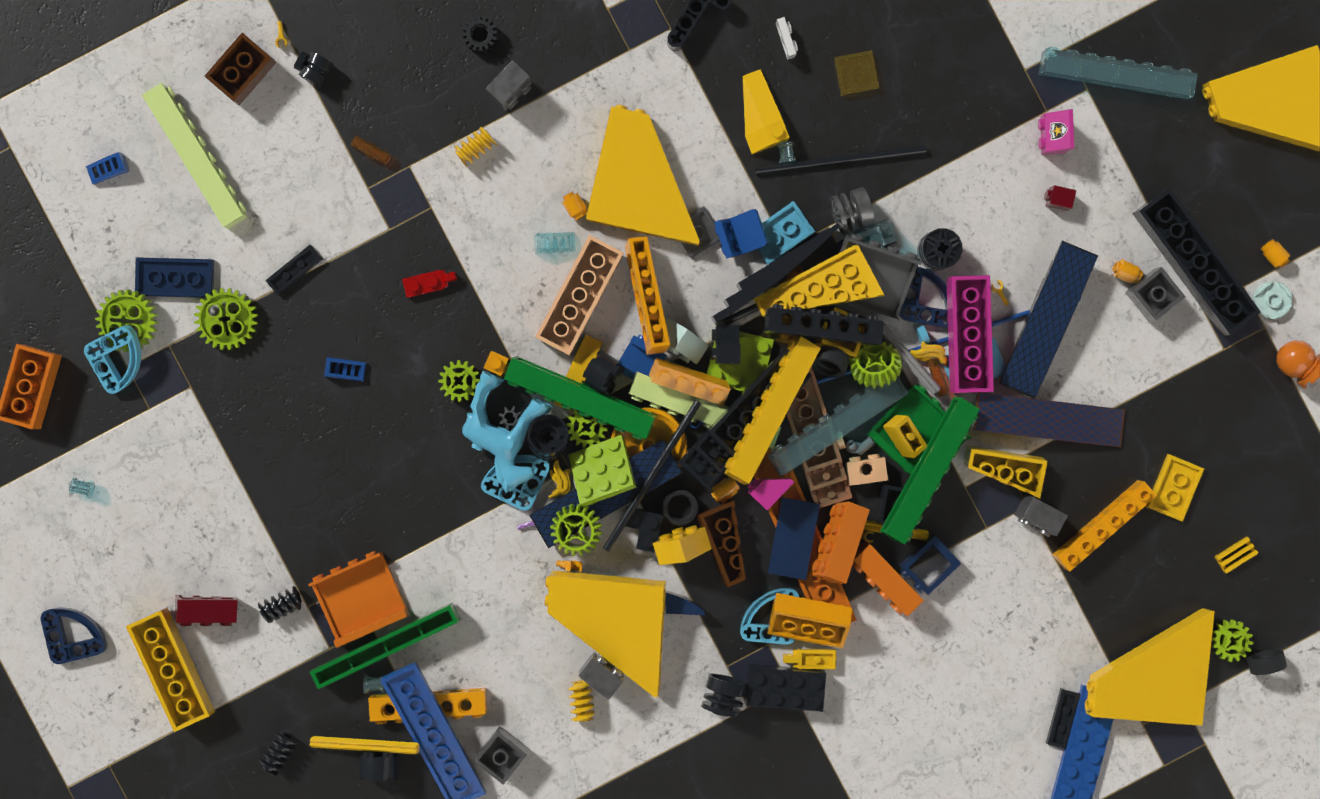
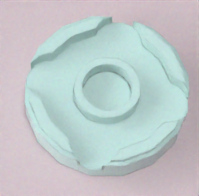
M1275 281L1265 282L1254 292L1253 301L1261 311L1259 315L1263 318H1281L1289 312L1292 306V293L1283 283Z

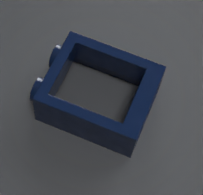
M931 534L899 566L902 568L901 574L907 580L911 578L915 582L913 586L920 594L924 592L929 595L962 563L935 535ZM933 546L950 565L926 587L909 567Z

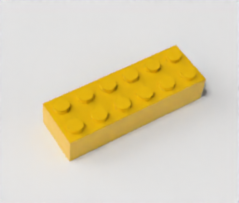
M168 607L126 626L173 731L176 732L212 715L215 709Z

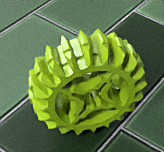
M885 341L876 346L862 344L857 357L850 359V372L854 380H858L860 385L865 384L866 388L870 385L874 389L879 385L883 388V384L890 386L891 381L896 382L897 376H900L901 356L892 344L887 346ZM863 363L866 364L864 369L861 367Z
M573 504L569 505V509L564 506L562 508L563 512L558 511L556 513L558 518L554 517L552 519L555 524L551 525L550 528L556 531L552 532L551 536L557 537L553 542L554 544L558 542L561 544L558 547L559 550L565 547V554L572 550V556H575L577 551L580 556H583L584 551L587 554L590 553L591 548L595 549L597 547L596 543L601 541L598 536L602 535L603 531L597 529L603 525L602 523H596L600 517L596 516L594 518L592 516L595 513L594 510L590 513L587 512L589 506H585L583 510L580 504L577 505L576 509ZM578 515L583 517V519L577 522L573 519L570 520L568 516ZM563 522L565 523V527L568 529V535L566 537H564L562 532ZM587 523L591 527V537L587 536L588 533L585 530ZM580 524H582L578 533H575L573 536H571V534L574 532L575 527H578ZM574 538H577L580 541L583 540L585 543L573 544L570 541Z

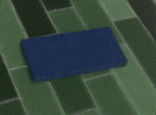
M136 257L135 291H139V295L206 298L205 294L209 293L213 296V259Z
M781 497L768 573L806 580L820 504Z

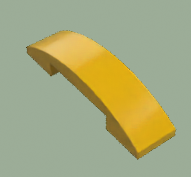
M585 335L566 377L582 383V380L586 379L583 377L585 369L592 358L596 359L603 342ZM554 402L555 405L562 407V403Z

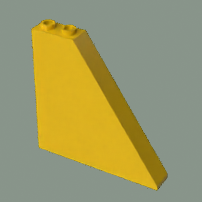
M1318 45L1202 85L1203 96L1209 104V114L1215 122L1320 152V50Z
M623 105L611 106L586 220L588 222L699 246L700 240L649 114H646V111L642 109L631 111L627 110L628 107Z
M553 570L546 577L545 583L546 588H548V595L545 596V606H548L547 613L653 697H658L661 685L666 581Z
M1205 608L1198 610L1092 673L1087 682L1086 713L1092 717L1203 726L1215 611Z

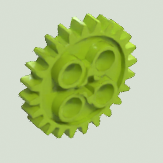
M220 288V293L214 289L212 290L213 296L206 293L207 300L200 299L203 305L196 306L200 312L194 313V316L199 317V320L194 321V323L200 325L196 331L203 332L200 338L207 337L206 344L213 341V348L220 344V350H223L225 345L231 350L233 344L236 348H239V342L247 343L245 337L252 339L249 332H256V329L252 326L258 324L257 321L253 320L258 314H253L252 312L256 309V306H249L252 299L246 301L247 294L239 296L240 290H236L233 294L232 288H228L227 293L224 288ZM223 302L226 303V316H230V320L227 323L222 321V317H225ZM232 303H236L239 306V311L236 314L230 310ZM213 305L219 307L220 311L217 316L211 313ZM235 322H239L242 326L239 333L233 330ZM216 324L222 327L220 335L215 334L213 330ZM227 326H228V330H229V332H230V335H229V336H227V334H226V332H227Z
M128 289L125 292L124 290H118V294L112 292L111 297L104 298L107 303H100L103 309L96 311L101 314L100 317L95 318V320L100 321L96 328L102 329L99 335H106L114 331L117 325L119 328L129 325L133 329L136 326L139 331L137 336L140 346L143 349V344H150L148 339L155 338L152 332L158 331L154 327V324H159L158 321L154 320L158 314H153L152 312L156 306L150 307L149 304L152 300H145L146 295H139V291L132 292ZM117 306H119L121 310L119 315L116 313ZM136 307L139 309L138 316L134 312ZM111 319L143 320V323L113 322ZM125 332L119 335V339L127 337L128 333ZM106 338V342L110 341L109 347H113V340ZM128 344L116 350L123 349V352H129Z

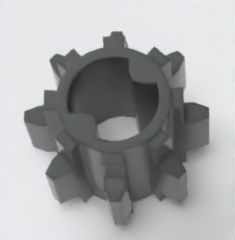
M515 406L512 407L511 411L504 407L505 413L499 414V416L503 417L500 424L505 423L506 429H509L510 425L515 427L519 420L518 416L522 412L516 413ZM509 412H512L513 417L516 418L513 423H508L506 418Z

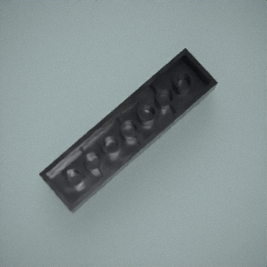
M1171 188L1163 190L1132 213L1222 336L1233 334L1261 313Z

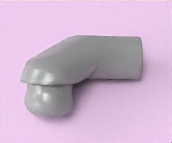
M870 437L862 443L849 440L846 443V449L850 453L862 455L874 446L875 443Z

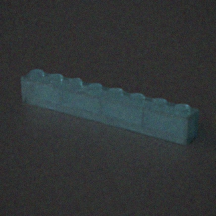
M1048 47L1041 54L1038 75L1187 100L1194 97L1198 73H1192L1190 69L1174 70L1172 66L1167 65L1156 67L1150 62L1138 64L1132 59L1120 61L1116 60V57L1113 56L1102 58L1097 57L1098 55L1095 53H1086L1084 55L1079 54L1077 50L1060 51L1058 47Z
M897 376L896 382L891 381L890 386L883 384V388L879 385L874 389L870 385L864 389L865 393L861 396L856 394L849 399L850 403L844 406L842 403L834 408L835 412L830 416L827 413L818 419L819 423L816 425L810 424L803 428L804 433L798 436L796 433L787 439L788 443L784 446L779 444L772 448L773 453L768 455V458L780 476L787 474L909 394L900 378Z

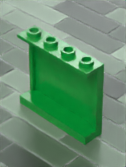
M912 385L866 434L909 476L924 450L915 458L902 457L883 426L895 415L909 416L928 445L945 412L940 408L942 404L935 398L931 399L927 395L928 391L922 385ZM968 434L967 438H966L964 441L961 442L959 448L963 445V443H964L967 439L970 440V439L972 438L969 434Z

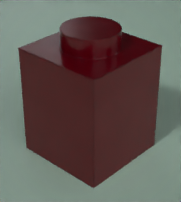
M1053 185L1045 192V206L1069 211L1073 209L1077 190Z

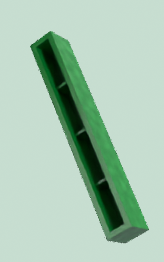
M518 356L512 357L504 377L511 386H522L530 394L536 395L538 393L543 395V399L549 402L557 401L562 403L561 406L569 410H572V408L576 409L582 416L595 417L597 422L604 425L609 423L620 432L628 431L632 433V437L639 440L649 437L657 417L656 414L604 393L601 395L578 381Z
M954 397L880 529L881 533L901 544H906V542L910 541L913 536V529L922 520L924 509L931 504V497L934 491H937L941 485L940 480L949 471L951 460L959 453V446L967 438L971 424L976 422L978 418L977 413L980 410L978 407L961 397Z
M452 602L310 671V674L317 689H320L458 623L461 618Z

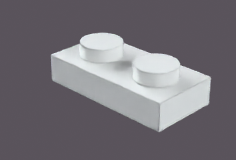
M785 17L777 19L776 27L787 60L795 58L798 47L796 41L792 40L790 33H792L791 25L789 22H786Z

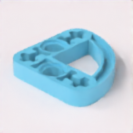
M129 325L122 326L88 343L84 347V354L106 392L115 394L127 387L136 377L141 363V346L133 327ZM125 332L128 333L127 337L119 339V335ZM106 338L113 340V347H109L106 344ZM128 344L130 353L129 366L122 378L108 353ZM98 346L102 348L94 353L92 352L93 348ZM101 363H105L108 366L107 372L101 370ZM115 382L116 386L112 387L111 383Z
M516 455L514 464L533 463L531 468L536 474L538 471L536 464L544 462L546 470H542L539 476H543L542 480L537 476L531 478L538 481L537 489H530L527 485L529 480L524 482L521 490L516 487L512 489L513 496L510 499L502 496L503 486L500 488L498 495L495 494L497 490L494 488L487 490L485 482H490L491 480L494 481V486L499 487V481L495 478V466L485 475L481 488L485 493L520 510H528L532 507L549 472L550 464L548 461L538 459L534 455ZM516 492H519L520 495L518 497L522 499L525 496L528 497L530 504H526L523 507L521 506V501L516 500V503H514L512 500L516 497Z
M780 588L758 597L743 616L740 627L742 638L752 642L785 645L793 643L795 639L788 638V640H785L784 637L776 635L766 639L762 633L769 627V624L750 622L760 607L775 599L776 593L789 595V592H792L793 596L799 597L797 591L792 588ZM748 627H751L752 631H757V627H760V638H756L757 634L753 633L750 634V637H747L746 633L743 632Z

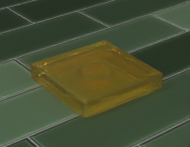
M872 50L834 57L841 96L879 89Z

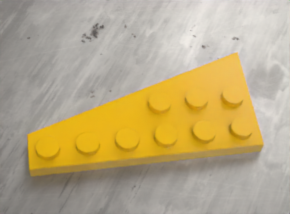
M858 244L754 298L762 316L765 317L766 309L772 307V304L783 305V309L801 307L803 310L885 295Z

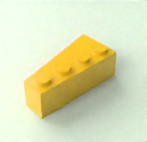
M967 445L964 465L969 469L1040 498L1048 461L1038 456Z

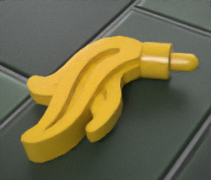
M923 341L921 349L910 350L914 358H919V361H928L936 357L940 363L947 366L948 359L945 355V349L940 345H927Z
M558 460L553 465L555 474L550 470L551 478L557 483V489L552 491L549 499L568 493L571 486L569 474L572 471L566 469L563 472L559 467Z

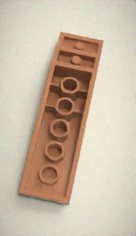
M811 366L809 373L812 377L796 394L786 413V417L813 503L820 504L819 508L850 499L852 494Z

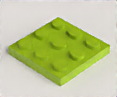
M739 331V344H741L740 364H715V360H711L710 357L707 374L726 380L731 389L744 391L768 366L774 340Z
M622 435L568 454L579 503L582 507L636 488L625 440Z

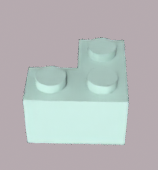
M664 316L670 341L668 350L675 355L680 353L679 358L686 363L692 361L698 364L709 345L688 329Z

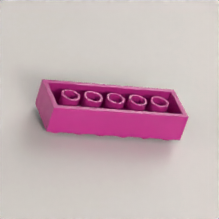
M990 275L948 277L946 282L950 393L994 392Z

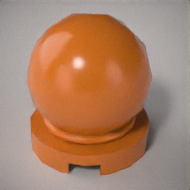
M1294 340L1287 342L1280 348L1276 360L1278 368L1283 374L1297 378L1296 382L1299 386L1307 388L1306 384L1308 382L1313 384L1320 377V354L1316 356L1315 349L1309 343Z

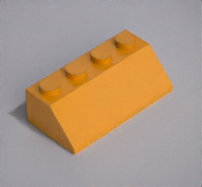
M776 593L767 634L843 649L851 627L852 608Z

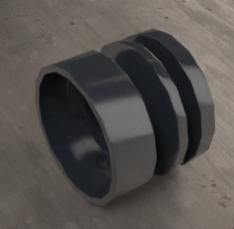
M938 228L922 237L917 246V255L922 262L921 264L932 271H941L955 265L963 252L960 237L954 231L947 228ZM941 245V247H945V250L938 251L937 248Z
M548 414L535 418L530 424L527 438L528 448L536 458L551 461L559 458L565 452L569 437L565 422L558 416ZM546 437H550L549 443H545Z
M709 674L706 688L713 691V693L704 694L703 697L706 700L702 701L701 707L716 715L740 717L741 710L739 707H742L743 703L735 698L745 696L748 683L727 675Z

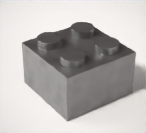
M512 60L486 87L489 96L506 111L508 108L511 110L518 103L517 99L521 95H526L530 91L532 82L530 76Z
M1162 267L1153 269L1125 292L1148 322L1157 321L1186 297Z
M1024 495L1014 514L1019 517L1017 521L1032 528L1035 526V531L1048 537L1051 534L1057 536L1068 515L1028 495Z
M595 652L592 653L580 668L578 675L608 700L621 686L624 679L622 671L614 665L611 666L603 656Z
M499 726L476 754L473 761L504 785L528 755L529 749Z

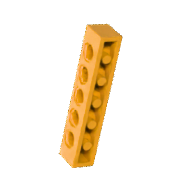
M647 236L628 238L625 252L647 355L666 353L670 346L648 238Z
M1137 480L1055 551L1052 556L1063 569L1071 571L1157 495L1145 481Z
M486 688L432 691L446 717L452 716V719H462L466 715H471L472 718L483 717V714L487 713ZM388 694L371 695L368 698L370 721H375V724L387 723V720H395V723L403 722ZM469 700L472 707H463L462 701ZM443 702H451L452 709H445ZM386 705H392L395 712H387Z

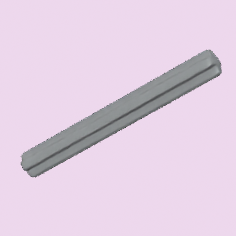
M884 323L882 336L884 341L888 345L892 344L894 349H897L905 365L932 395L939 392L941 387Z

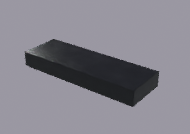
M309 244L265 281L276 295L279 296L323 259L313 246Z
M1060 688L1046 744L1066 749L1080 693Z

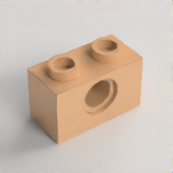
M879 454L868 455V459L862 460L860 456L851 457L848 462H845L847 482L850 486L888 480L885 457H880ZM864 464H869L871 470L868 474L864 475L861 468Z

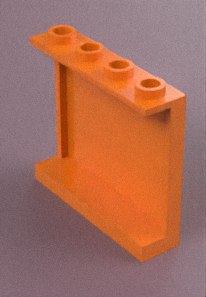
M376 550L365 555L366 559L359 561L356 558L348 562V567L342 569L341 566L330 570L331 574L325 577L323 573L313 577V582L308 584L309 587H313L335 637L333 642L336 648L399 621L410 614L383 552L377 553Z

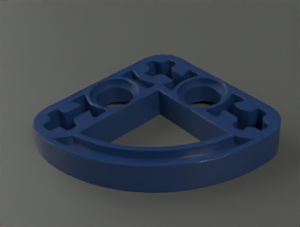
M917 266L915 273L918 274V277L914 278L913 283H917V286L910 285L909 287L915 290L916 295L913 299L905 297L899 317L907 322L948 327V321L945 324L941 319H936V323L933 322L936 316L947 314V285L935 273ZM922 278L929 280L939 290L945 303V309L918 305ZM907 307H909V311L917 312L916 308H918V320H915L916 315H909L908 318H906V314L903 313V310H906ZM924 310H928L931 313L929 321H924L921 317Z
M59 607L48 609L41 614L40 620L49 657L54 664L80 660L106 651L107 640L102 629L85 613L72 608ZM54 615L55 619L52 621L47 620V616ZM61 616L74 619L84 625L93 638L68 644ZM57 625V627H54L49 630L50 626ZM53 631L58 632L60 635L58 642L51 639ZM96 642L97 644H101L99 651L97 648L89 650L88 646H92L96 644ZM60 643L62 644V646H60V647H56V648L53 647V646H56V645H58V644H60ZM76 645H79L83 648V654L81 656H78L74 653V647ZM60 652L63 653L64 656L60 658L56 657V654Z

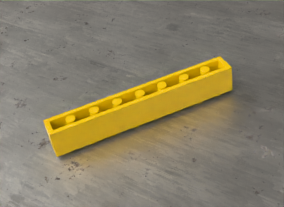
M802 336L792 339L787 349H789L787 356H783L780 360L778 373L775 372L771 377L770 383L772 384L769 390L766 389L762 394L761 400L763 401L760 407L757 406L753 411L752 416L754 418L751 424L748 423L744 428L743 433L745 435L743 439L737 442L734 447V451H736L734 456L730 457L725 464L727 469L724 474L744 485L750 484L821 349Z

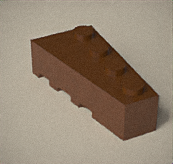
M728 501L697 514L696 518L700 528L705 527L712 548L710 552L724 586L730 587L746 580L735 514V502Z

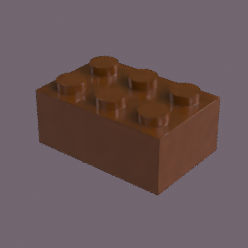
M242 32L204 77L233 102L240 105L277 62Z

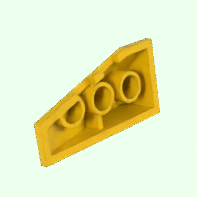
M761 69L744 75L745 138L751 154H755L787 142L789 135Z

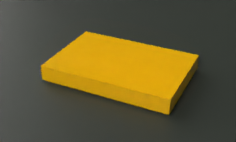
M1167 454L1153 488V492L1157 496L1146 507L1183 522L1204 468Z

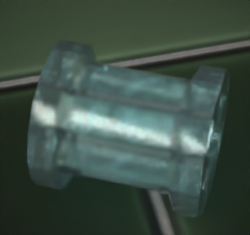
M794 142L777 144V148L780 150L779 164L796 162L792 148Z
M73 477L69 486V493H78L90 498L94 492L95 482H86Z
M364 676V693L368 694L373 691L384 693L385 688L380 681L383 676H380V678Z

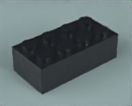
M748 663V684L745 694L746 706L823 712L826 672L824 669H798L787 666Z

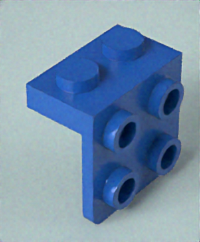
M756 209L749 210L732 218L714 222L716 234L722 245L721 250L726 259L738 257L768 244L759 213Z
M639 334L638 337L633 335L619 361L625 367L623 374L634 380L636 372L649 376L655 358L664 360L667 355L664 353L647 355L644 338Z

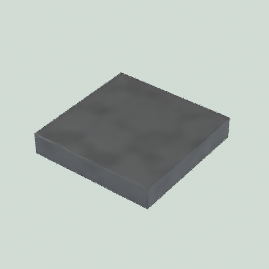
M704 206L690 214L700 240L699 246L681 242L690 258L720 242L715 231V224Z

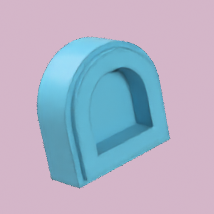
M924 325L915 328L921 343L923 341L926 344L931 343Z

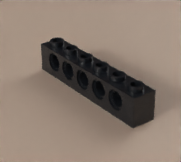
M772 304V307L767 308L765 311L764 332L875 346L882 344L884 321L878 320L876 316H866V319L859 318L858 314L840 316V312L835 311L823 314L821 313L822 310L810 309V312L802 311L803 308L801 307L783 309V305ZM783 315H787L789 317V325H785L783 323ZM803 317L808 319V327L802 325L801 320ZM821 320L827 322L826 330L820 326ZM840 322L845 323V325H846V331H845V332H843V331L840 330V328H839ZM859 324L864 326V334L858 331Z

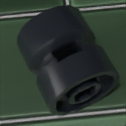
M311 51L306 60L308 65H304L298 75L321 88L325 81L324 74H329L334 64Z

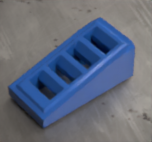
M121 152L114 153L86 166L93 185L130 172L124 155ZM113 161H117L118 169H116ZM108 163H110V166L112 168L111 172H109L107 166ZM102 165L106 173L104 175L102 174L100 166ZM94 168L97 169L99 175L98 178L95 177L93 171Z
M327 357L324 377L364 381L366 362ZM332 362L336 363L334 374L331 373ZM340 363L343 364L342 375L339 374ZM348 364L351 365L350 376L346 375ZM356 365L359 366L358 377L354 376Z

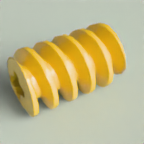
M482 127L479 128L480 135L475 131L473 132L474 139L467 136L468 143L460 141L462 148L457 145L454 146L455 153L466 168V161L473 164V156L477 159L480 158L478 152L486 154L485 147L492 150L491 143L497 146L489 132Z
M584 680L571 682L573 686L569 687L568 690L574 691V693L569 695V698L575 699V701L571 702L570 706H575V709L571 710L570 713L576 714V717L571 718V721L585 722L593 720L594 718L592 717L595 715V711L591 709L594 708V704L590 702L593 700V696L588 695L592 693V688L588 687L590 685Z

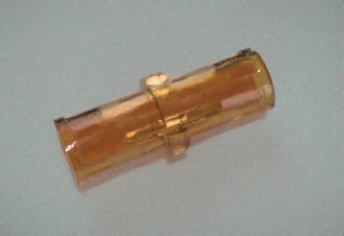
M357 135L351 142V147L360 150L366 157H372L384 165L390 158L391 154L379 149L373 142L369 143Z
M938 358L926 361L932 378L941 387L938 392L939 397L949 394L950 390L945 380L946 374L942 372Z

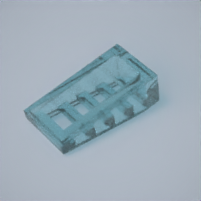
M575 232L537 233L534 235L535 254L576 251ZM565 237H568V248H565ZM549 238H552L553 248H550ZM557 238H560L561 248H558ZM541 239L545 241V248H542Z

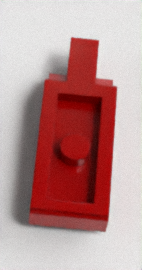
M436 270L404 278L402 281L406 297L410 298L445 289V287H449L448 282L457 280L455 272L445 274V270Z

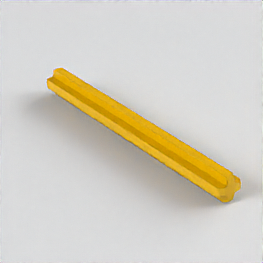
M321 736L310 738V746L312 748L417 754L420 750L419 744L413 742Z

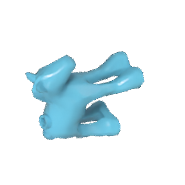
M482 371L480 381L476 385L475 396L470 405L473 413H467L462 433L464 437L473 442L471 446L474 449L482 451L484 448L495 455L497 480L503 485L504 491L508 493L518 485L534 477V470L531 467L516 466L514 460L523 445L530 424L535 418L549 414L553 406L544 400L532 399L511 431L491 425L486 412L487 398L493 389L502 384L504 378L490 371Z

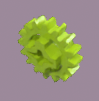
M461 360L457 361V365L451 361V367L444 366L446 372H440V375L443 376V379L438 380L439 383H443L440 390H446L444 396L451 395L452 401L456 397H458L459 402H462V397L469 400V394L475 396L473 390L476 389V382L480 381V379H476L479 372H473L475 366L468 367L469 362L467 361L463 365ZM456 368L465 369L462 373L454 371ZM448 376L451 378V384L449 385V387L447 384ZM464 376L462 380L464 384L455 386L457 383L456 377L461 378ZM470 376H472L471 386L468 384V378ZM457 389H463L465 391V393L463 394H457L454 392Z
M576 410L573 411L574 417H568L571 420V423L566 424V426L570 427L568 434L572 433L573 436L570 440L576 439L577 446L581 442L583 443V448H585L588 443L590 446L594 445L593 442L600 443L599 437L605 438L602 432L608 429L603 427L604 424L599 423L600 430L598 435L594 431L595 425L598 423L596 421L597 418L585 419ZM577 420L579 422V429L575 432L574 423ZM594 421V423L590 427V432L586 430L579 433L584 427V422L588 424ZM589 435L591 440H583L579 437Z
M1231 619L1230 622L1223 620V625L1216 624L1218 629H1213L1214 636H1212V640L1214 643H1211V647L1216 648L1213 651L1214 654L1219 655V658L1223 660L1226 658L1227 661L1232 662L1233 658L1236 661H1240L1239 656L1245 658V651L1251 652L1248 645L1253 644L1252 641H1249V638L1253 635L1247 633L1249 628L1243 627L1242 622L1238 621L1236 623L1235 620ZM1230 628H1236V629H1237V630H1233L1232 632H1231V631H1228V629H1230ZM1231 649L1235 651V652H1232V653H1227V652H1225V651H1229V650H1231Z

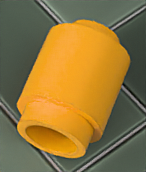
M572 191L563 196L564 201L561 203L571 218L573 217L577 221L587 214V207L578 192L574 194Z
M1274 239L1267 242L1261 248L1262 254L1275 268L1278 266L1282 268L1290 261L1288 259L1290 254L1278 241L1275 242Z
M1124 259L1116 261L1112 268L1114 277L1129 284H1137L1143 275V271L1140 270L1139 266Z
M724 478L711 488L713 490L711 495L717 503L720 501L725 503L738 493L737 490L740 487L733 478Z

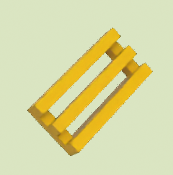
M1245 537L1216 555L1215 559L1223 572L1227 574L1257 555L1258 551L1255 550L1249 537ZM1242 545H1247L1246 547L1236 552L1224 561L1221 560L1223 557L1227 556L1228 554L1238 549ZM1250 550L1249 553L1245 554L1244 556H1242V557L1239 558L1238 560L1234 561L1233 563H1231L1230 565H1228L1227 567H1225V565H1227L1228 563H1230V562L1233 561L1234 559L1238 558L1239 556H1241L1242 554H1244V553H1246L1247 551Z

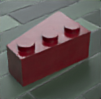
M175 595L176 623H180V626H192V623H200V626H212V623H220V626H232V623H237L238 599L236 597L221 596L200 597L193 595V597H182V595Z

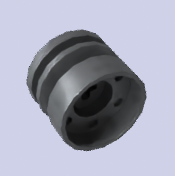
M864 187L851 190L850 200H848L844 193L840 194V200L837 195L831 197L832 215L835 224H840L839 231L842 235L848 234V227L851 232H855L856 222L861 229L875 225L873 208Z

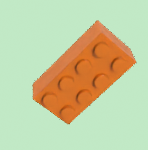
M16 344L0 399L1 421L29 429H41L62 355L25 344Z
M851 502L835 503L832 506L830 521L824 529V540L818 547L819 555L812 566V576L831 583H847L870 511L869 509Z
M864 541L858 547L852 564L854 569L859 573L863 571L865 574L863 578L873 588L875 586L878 587L876 590L878 594L886 601L890 600L891 603L889 605L899 615L903 613L908 617L924 600L869 543Z

